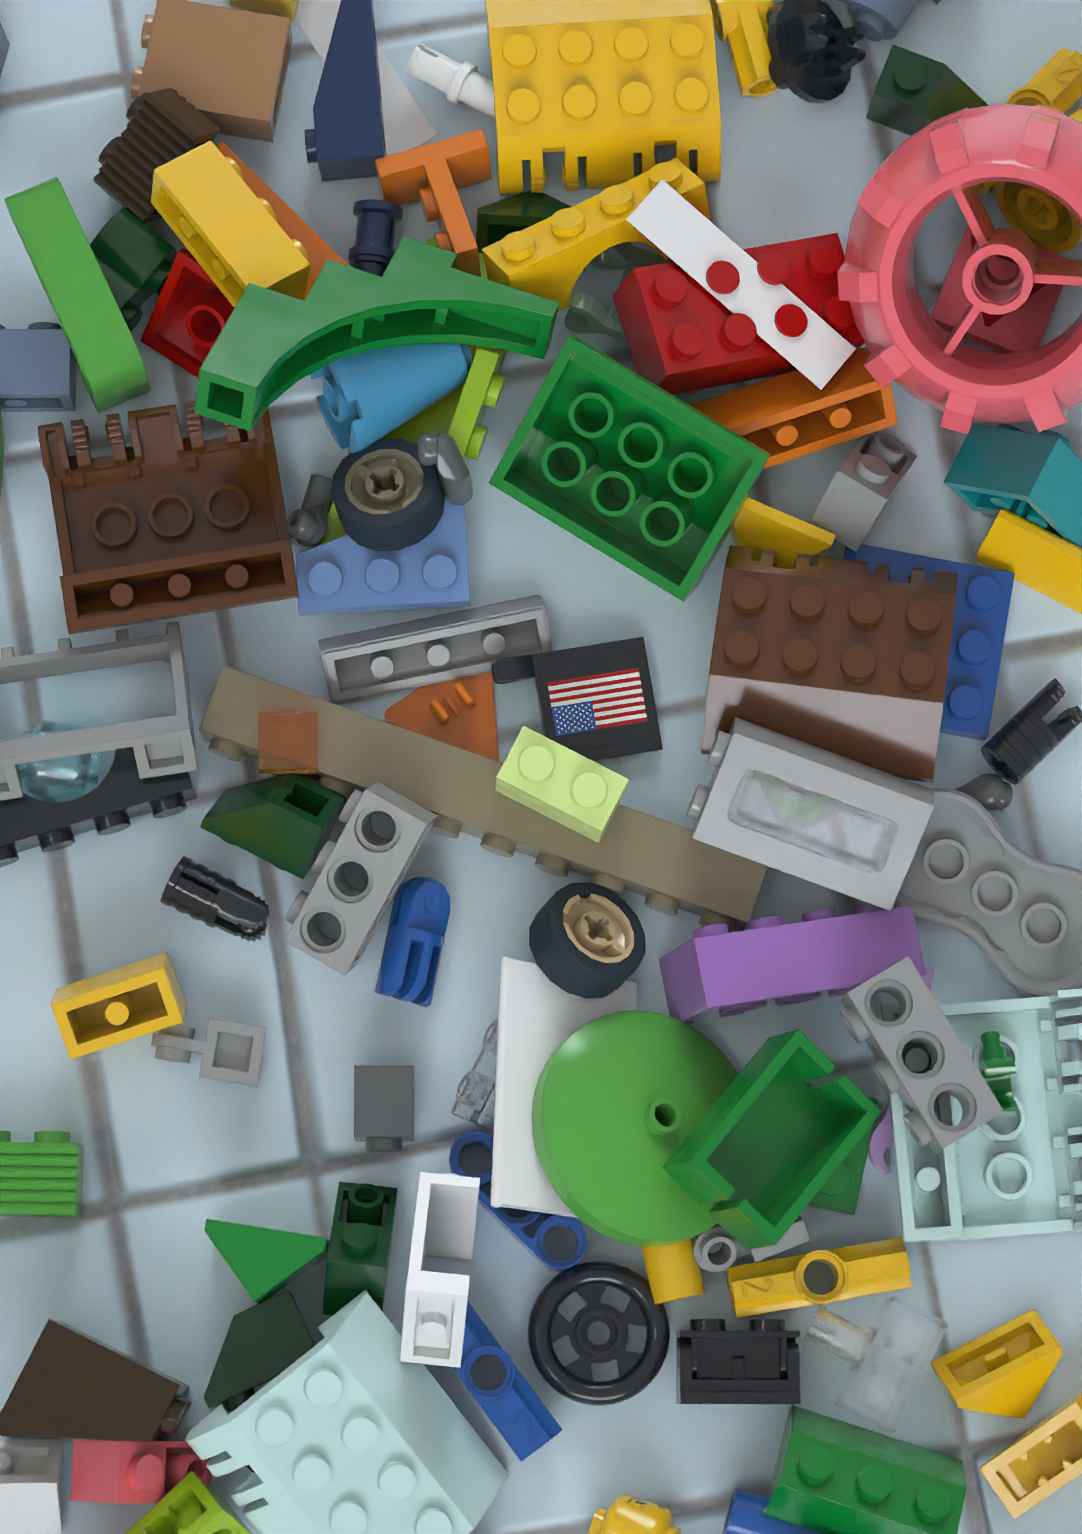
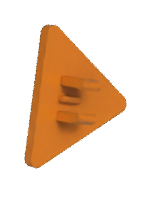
M492 672L421 686L385 711L386 721L393 725L499 762Z

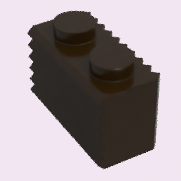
M172 88L144 92L133 101L126 113V118L130 122L126 125V129L121 133V136L112 139L102 150L98 161L103 166L99 168V173L93 178V181L144 224L163 219L151 203L154 169L210 140L213 142L220 132L219 126L212 124L210 119L204 117L201 111L196 110L193 104L188 103L185 97L180 96L178 91Z

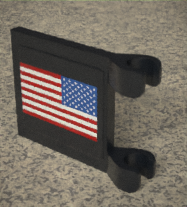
M644 637L532 655L498 659L491 665L493 681L498 685L534 678L544 736L592 761L663 749Z

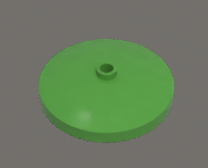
M637 1010L620 1011L604 1015L582 1026L566 1038L553 1051L545 1063L535 1088L532 1103V1131L535 1148L543 1171L554 1191L564 1204L588 1226L601 1234L627 1244L647 1247L668 1246L687 1241L718 1224L708 1213L715 1203L699 1205L662 1167L737 1077V1071L724 1053L705 1035L690 1025L664 1014Z

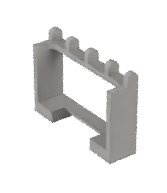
M179 621L167 623L166 634L129 640L128 630L123 629L115 631L116 642L72 648L71 639L63 638L58 639V651L15 657L13 646L1 648L0 684L150 661L168 662L171 664L176 715L0 741V801L23 797L22 778L18 764L133 747L140 779L198 770L188 673L183 653Z

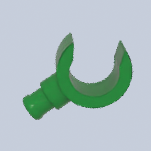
M997 1031L985 1032L980 1037L983 1050L981 1051L982 1060L979 1071L1004 1112L1017 1111L1018 1105L1013 1098L1010 1074H1017L1015 1063L1011 1057L1006 1058L1005 1049L1000 1044V1034Z

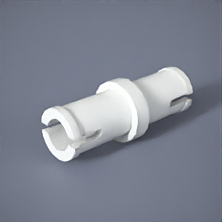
M423 42L414 49L407 63L406 75L415 77L446 93L447 101L457 106L465 103L495 119L492 79L478 73L477 65L469 61L461 64L428 47Z

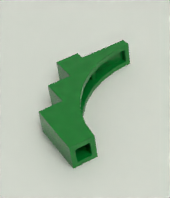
M404 236L382 277L327 259L304 301L251 283L248 284L200 368L195 413L251 431L270 404L297 381L340 358L372 349L407 344L459 343L500 348L544 359L550 347L559 302L455 269L457 253Z

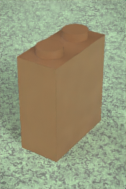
M157 0L154 16L146 14L144 18L141 47L147 49L144 67L135 66L131 82V99L135 100L144 92L172 88L177 90L180 96L185 97L188 103L193 104L196 110L201 111L204 117L210 119L212 124L219 126V134L273 143L293 41L290 18L186 0Z

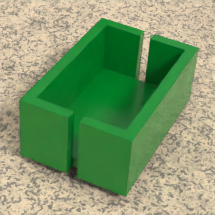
M800 1029L769 1037L662 1167L699 1205L714 1202L715 1205L708 1213L745 1250L774 1246L780 1241L882 1112L845 1074L814 1082L811 1087L804 1082L829 1075L836 1065Z

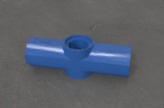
M467 1301L461 1367H452V1369L522 1462L563 1429L515 1366L510 1355L504 1351ZM483 1355L497 1357L505 1367L504 1381L494 1390L478 1388L471 1378L470 1370L472 1364Z

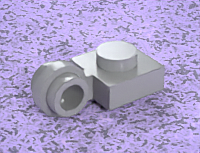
M209 1018L205 1041L194 1039L195 1028L174 1025L159 1030V1034L153 1033L151 1046L156 1047V1059L189 1064L191 1053L203 1054L199 1078L257 1087L267 1027Z
M799 1215L776 1245L745 1250L718 1223L709 1230L693 1237V1253L696 1262L701 1268L710 1272H721L731 1267L737 1259L749 1254L757 1262L808 1242L810 1238L804 1220ZM723 1242L722 1247L717 1252L708 1253L713 1244Z

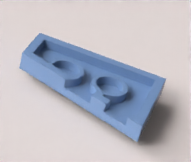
M446 498L444 499L443 515L436 528L415 545L398 551H375L358 545L348 535L295 555L299 597L297 598L299 616L471 606L465 504L453 505Z

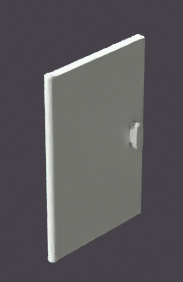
M510 957L501 958L491 1180L492 1207H508L578 1218L554 1191L540 1164L532 1131L534 1092L545 1063L553 1051L571 1034L592 1020L604 1015L620 1011L637 1010V982L626 980L617 990L606 997L586 999L567 993L555 985L536 963L515 960Z

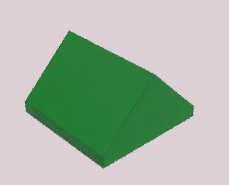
M206 1219L205 1233L253 1301L258 1304L272 1298L327 1257L329 1240L325 1237Z

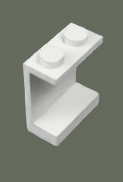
M420 1172L406 1285L401 1362L461 1367L470 1276L423 1271L425 1255L472 1260L480 1178L465 1177L454 1173Z

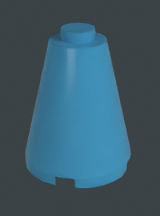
M407 344L367 350L343 357L315 371L310 376L311 380L322 377L324 395L318 396L316 399L331 435L341 449L349 447L348 454H353L365 449L464 385L468 376V370H470L473 362V357L467 344Z

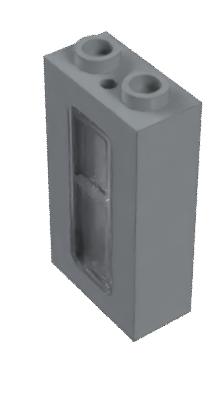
M737 717L734 718L729 734L719 730L707 760V764L715 766L708 786L698 783L686 816L695 819L692 838L891 911L935 806L933 790Z

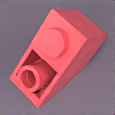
M73 1439L70 1501L158 1503L191 1471L211 1487V1472L206 1466L212 1457L201 1460L186 1441Z

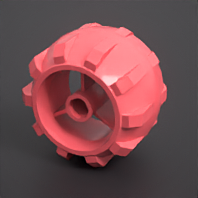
M995 104L971 109L967 107L935 120L905 139L879 165L856 202L858 205L850 222L845 262L838 270L839 300L850 302L855 324L871 353L864 367L881 388L895 381L914 398L943 412L940 427L969 434L973 422L1011 424L1033 420L1038 432L1067 422L1069 409L1082 402V313L1066 331L1042 346L1023 352H986L972 348L960 341L981 311L990 315H1004L1018 309L1028 299L1034 283L1082 286V261L1039 258L1034 242L1025 233L1013 228L995 229L974 185L992 181H1009L1035 187L1062 203L1082 227V123L1065 115L1063 110L1041 104H1036V106ZM954 194L977 243L962 273V287L967 299L971 303L951 333L948 334L933 320L922 303L915 283L913 256L917 235L923 220L936 205ZM992 255L1008 256L1019 265L1020 272L1009 280L998 279L989 271L988 258Z

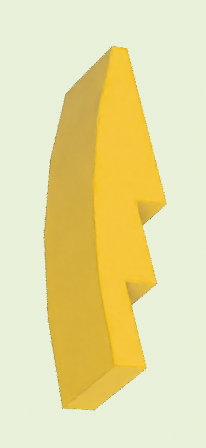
M1082 1391L979 1468L1014 1519L1082 1473Z

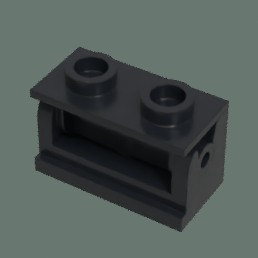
M690 1319V1331L676 1332L677 1404H801L799 1344H796V1338L800 1337V1331H785V1319H749V1331H726V1319Z

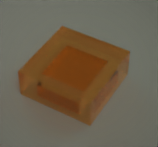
M317 711L258 712L259 774L318 773Z

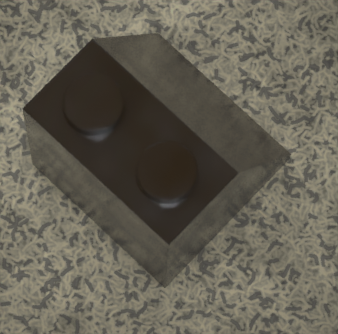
M48 1319L0 1412V1436L134 1441L162 1440L165 1433L169 1435L172 1433L176 1435L191 1408L192 1401L184 1398L189 1385L64 1322Z

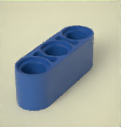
M473 1131L457 1138L450 1150L451 1173L460 1176L480 1178L478 1202L540 1264L549 1270L564 1271L577 1265L586 1253L588 1243L586 1231L575 1217L532 1211L525 1217L515 1218L506 1214L502 1207H492V1166L483 1175L472 1176L461 1169L458 1158L464 1148L474 1144L484 1146L493 1156V1137L484 1132ZM555 1227H563L570 1230L577 1242L574 1255L564 1260L550 1257L543 1246L544 1235L547 1231Z

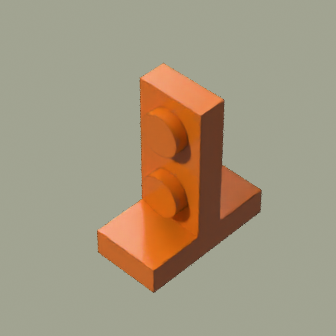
M482 129L375 159L382 200L399 206L420 200L427 222L437 220L441 232L434 234L436 247L457 253L455 269L481 277L478 247L457 189L492 179L489 149Z

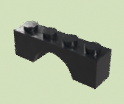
M133 747L116 749L112 766L106 777L95 789L80 798L67 802H46L28 796L23 792V797L1 800L0 867L18 861V852L40 846L42 852L60 850L75 843L74 835L96 829L98 835H108L122 831L131 826V818L152 812L154 818H164L178 814L187 809V801L197 799L190 773L183 772L140 779Z

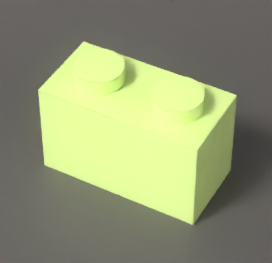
M523 726L496 776L495 791L599 843L626 792L629 779Z

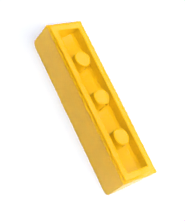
M1000 509L976 553V559L992 569L1015 573L1014 580L1082 614V548L1006 509Z

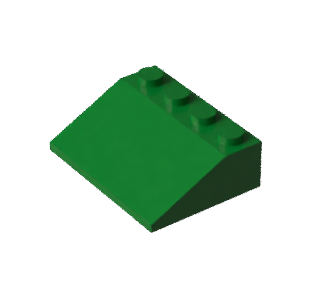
M571 334L567 338L488 483L684 602L699 586L723 545L763 470L770 453Z

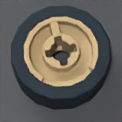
M590 882L570 883L556 891L538 911L529 927V946L538 967L551 982L565 992L586 999L603 998L617 990L637 970L646 953L645 933L638 916L621 897L605 887Z

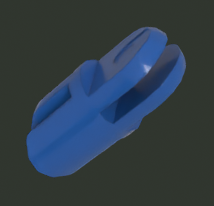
M414 877L399 887L394 897L375 993L387 997L392 996L405 1002L411 1001V1003L423 1007L431 1005L450 915V895L445 885L435 878Z

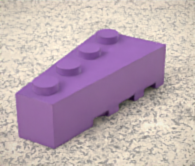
M863 903L855 906L857 914L838 916L835 907L823 908L803 913V922L783 924V919L780 915L769 916L749 921L747 923L749 930L729 933L727 924H715L693 930V939L659 958L669 1015L686 1024L693 1023V1019L715 1008H719L720 1018L744 1014V1011L764 1007L767 1005L766 1000L771 999L775 1000V1005L782 1007L819 998L822 991H828L829 997L846 995L847 992L908 956L919 974L923 976L926 974L912 905L892 908L889 911L870 903Z

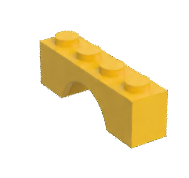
M677 158L659 163L645 173L619 185L610 186L594 197L570 208L561 209L551 217L521 231L512 232L502 240L483 248L482 254L488 280L559 302L557 311L559 312L569 307L573 288L585 267L597 255L612 246L626 242H642L650 245L665 260L670 259L626 219L663 179L711 221L705 183Z

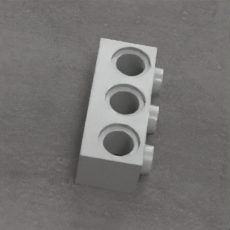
M378 781L366 788L364 793L356 789L340 814L339 820L344 822L346 826L337 843L328 840L313 864L312 871L319 874L310 893L301 890L287 912L285 920L293 925L284 941L344 976L350 972L362 957L438 815ZM374 811L386 812L393 818L396 825L394 838L385 839L374 832L371 826V816ZM346 862H357L365 868L369 879L367 888H355L347 882L344 876ZM319 912L331 913L339 920L341 925V935L339 938L327 937L320 931L317 924Z
M909 956L847 992L841 999L846 1008L840 1012L845 1027L857 1043L865 1040L877 1059L876 1062L871 1064L873 1072L889 1095L897 1091L909 1111L903 1115V1120L919 1146L923 1147L929 1144L932 1151L936 1153L1004 1112ZM886 992L894 996L900 1007L898 1019L892 1022H885L875 1017L870 1008L872 994ZM918 1043L928 1050L931 1057V1065L927 1073L917 1074L906 1068L902 1061V1050L905 1044ZM948 1094L960 1102L962 1118L958 1125L948 1126L937 1119L933 1107L938 1095Z

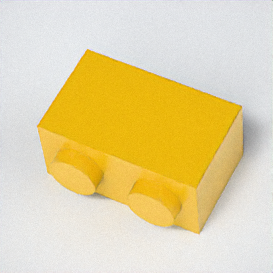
M168 952L56 988L51 1002V1008L70 1060L183 1023L187 1006Z

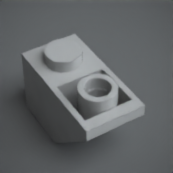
M874 432L862 436L836 472L808 523L835 534V540L857 552L874 528L917 455L908 451L899 439L890 434Z

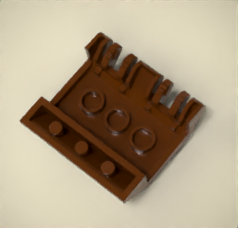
M196 401L184 403L190 437L182 438L176 404L128 411L129 428L133 446L126 447L120 414L106 415L107 440L111 443L113 455L92 458L89 429L85 425L84 419L71 421V431L76 455L72 456L69 454L62 422L38 426L42 463L49 479L63 576H60L69 635L299 597L290 535L286 529L287 517L268 408L251 431L239 429V427L221 422L225 426L226 437L210 440L204 439V420L202 415L195 413Z
M730 545L724 566L709 668L701 754H710L718 731L729 734L734 718L737 717L900 778L933 783L956 603L958 572L934 570L932 581L924 580L925 568L912 567V573L908 575V583L890 581L891 572L889 571V564L877 563L875 574H867V561L819 556L818 566L810 567L811 555L798 553L793 569L777 568L774 550L763 549L760 561L753 560L754 548Z

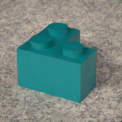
M1000 423L998 427L973 424L943 482L973 511L997 515L1000 509H1006L1082 548V460L1071 450L1072 443L1063 435L1051 430H1043L1040 434L1023 432L1021 429L1010 424Z

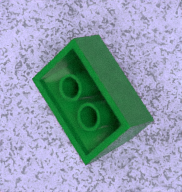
M792 1405L788 1413L763 1515L821 1534H957L967 1489L963 1462L960 1459Z

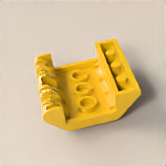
M485 0L497 139L496 163L499 195L523 193L522 160H529L531 193L544 192L546 172L543 166V153L563 152L561 176L562 183L565 185V191L578 190V157H584L586 190L603 189L619 185L634 178V153H639L640 174L649 171L656 165L654 146L673 145L674 157L672 159L677 158L687 168H689V150H694L695 175L703 182L721 180V114L713 14L709 0Z

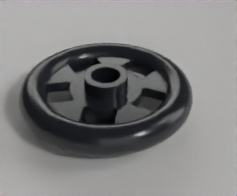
M586 1262L575 1265L556 1275L539 1293L529 1317L528 1344L531 1357L540 1375L559 1394L582 1404L594 1406L612 1405L639 1394L659 1373L669 1348L670 1327L664 1304H654L649 1282L645 1278L625 1266L611 1262ZM607 1286L616 1288L630 1297L623 1313H620L613 1306L600 1302ZM576 1292L587 1302V1306L580 1309L572 1321L568 1322L557 1310L569 1295ZM594 1322H602L609 1328L610 1337L603 1345H595L588 1339V1327ZM628 1325L646 1327V1341L642 1353L625 1350L629 1335ZM567 1335L569 1336L572 1348L580 1357L578 1360L564 1366L557 1357L552 1342ZM613 1359L617 1361L618 1378L608 1381H593L592 1363H606Z

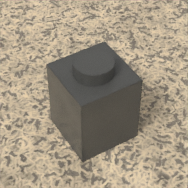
M354 1065L355 1141H366V1151L400 1152L402 1151V1141H414V1065Z

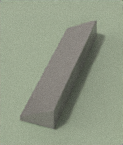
M532 595L343 634L318 641L329 697L333 704L491 672V665L498 659L553 651L546 608L540 595Z

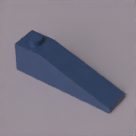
M341 0L313 105L314 129L304 130L308 163L318 162L322 182L376 177L375 159L387 156L373 0Z

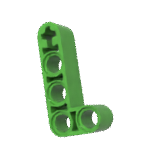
M54 177L4 198L14 226L72 349L83 382L98 413L149 392L151 389L142 357L59 179Z

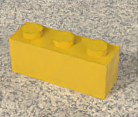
M211 140L154 169L152 205L234 308L249 283L297 299L305 296L311 266L305 248L298 240H291L277 223L276 215L270 204L265 199L255 196L244 182L243 174L237 163L230 157L225 158Z

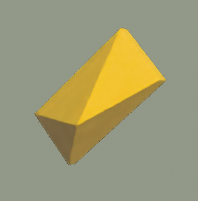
M747 498L729 532L735 546L754 548L753 560L760 561L763 549L774 550L777 568L793 569L798 553L811 555L810 565L818 563L819 556L827 557L836 537L831 532L751 498Z
M1033 1309L931 1361L930 1364L958 1408L1024 1419L1062 1357L1063 1351L1061 1345Z

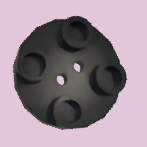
M783 0L769 7L766 15L769 26L768 43L771 54L768 70L772 82L782 90L789 88L793 94L808 103L824 104L843 94L851 79L852 67L866 57L865 50L854 47L857 41L864 38L865 30L856 26L843 28L840 19L821 0Z

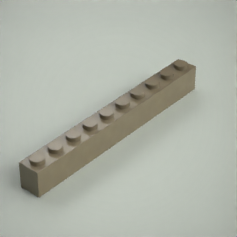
M226 665L222 667L199 727L203 740L210 743L208 750L223 758L238 762L241 761L242 755L263 761L262 769L272 775L279 776L291 772L319 781L317 785L343 797L344 800H348L351 793L356 789L364 793L366 788L378 781L438 815L431 831L451 838H458L460 831L481 838L480 846L497 855L511 858L514 851L536 858L534 865L548 873L567 877L569 870L591 877L590 883L605 887L618 896H622L624 889L645 896L644 905L661 913L677 915L678 910L681 909L701 916L699 924L703 927L727 924L729 933L734 928L744 931L748 925L747 923L750 921L768 866L693 839V830L620 804L600 842L597 843L495 791L496 776L503 765L501 762ZM378 811V812H380V813H382V814H385V815H387V816H390V815L387 814L386 812Z

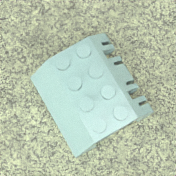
M1082 989L1058 990L1052 995L1044 997L941 1004V999H935L978 1070L982 1060L981 1051L983 1050V1044L980 1039L981 1035L988 1031H997L1000 1034V1044L1005 1049L1006 1058L1011 1057L1017 1071V1074H1010L1013 1098L1018 1105V1110L1001 1113L942 1150L934 1153L929 1144L923 1147L919 1146L910 1134L903 1120V1115L909 1111L897 1091L889 1095L903 1242L955 1241L1082 1231V1177L1080 1159H1082V1083H1079L1078 1079L1082 1077V1059L1069 1062L1067 1042L1082 1041V1023L1073 1024L1072 1022L1073 1019L1082 1018ZM898 1002L880 1004L882 1021L892 1022L898 1019L900 1013ZM918 1043L905 1044L902 1050V1061L906 1068L917 1074L927 1073L931 1065V1057L928 1050ZM948 1094L938 1095L933 1107L935 1116L945 1125H958L962 1118L960 1102Z
M366 1290L318 1327L324 1339L232 1413L228 1415L223 1405H220L195 1425L185 1437L186 1442L201 1460L212 1457L209 1459L206 1467L216 1478L248 1464L254 1470V1473L252 1472L241 1478L229 1493L237 1505L241 1506L247 1503L243 1513L260 1534H469L475 1529L509 1477L508 1472L427 1368L420 1363L400 1361L402 1336Z

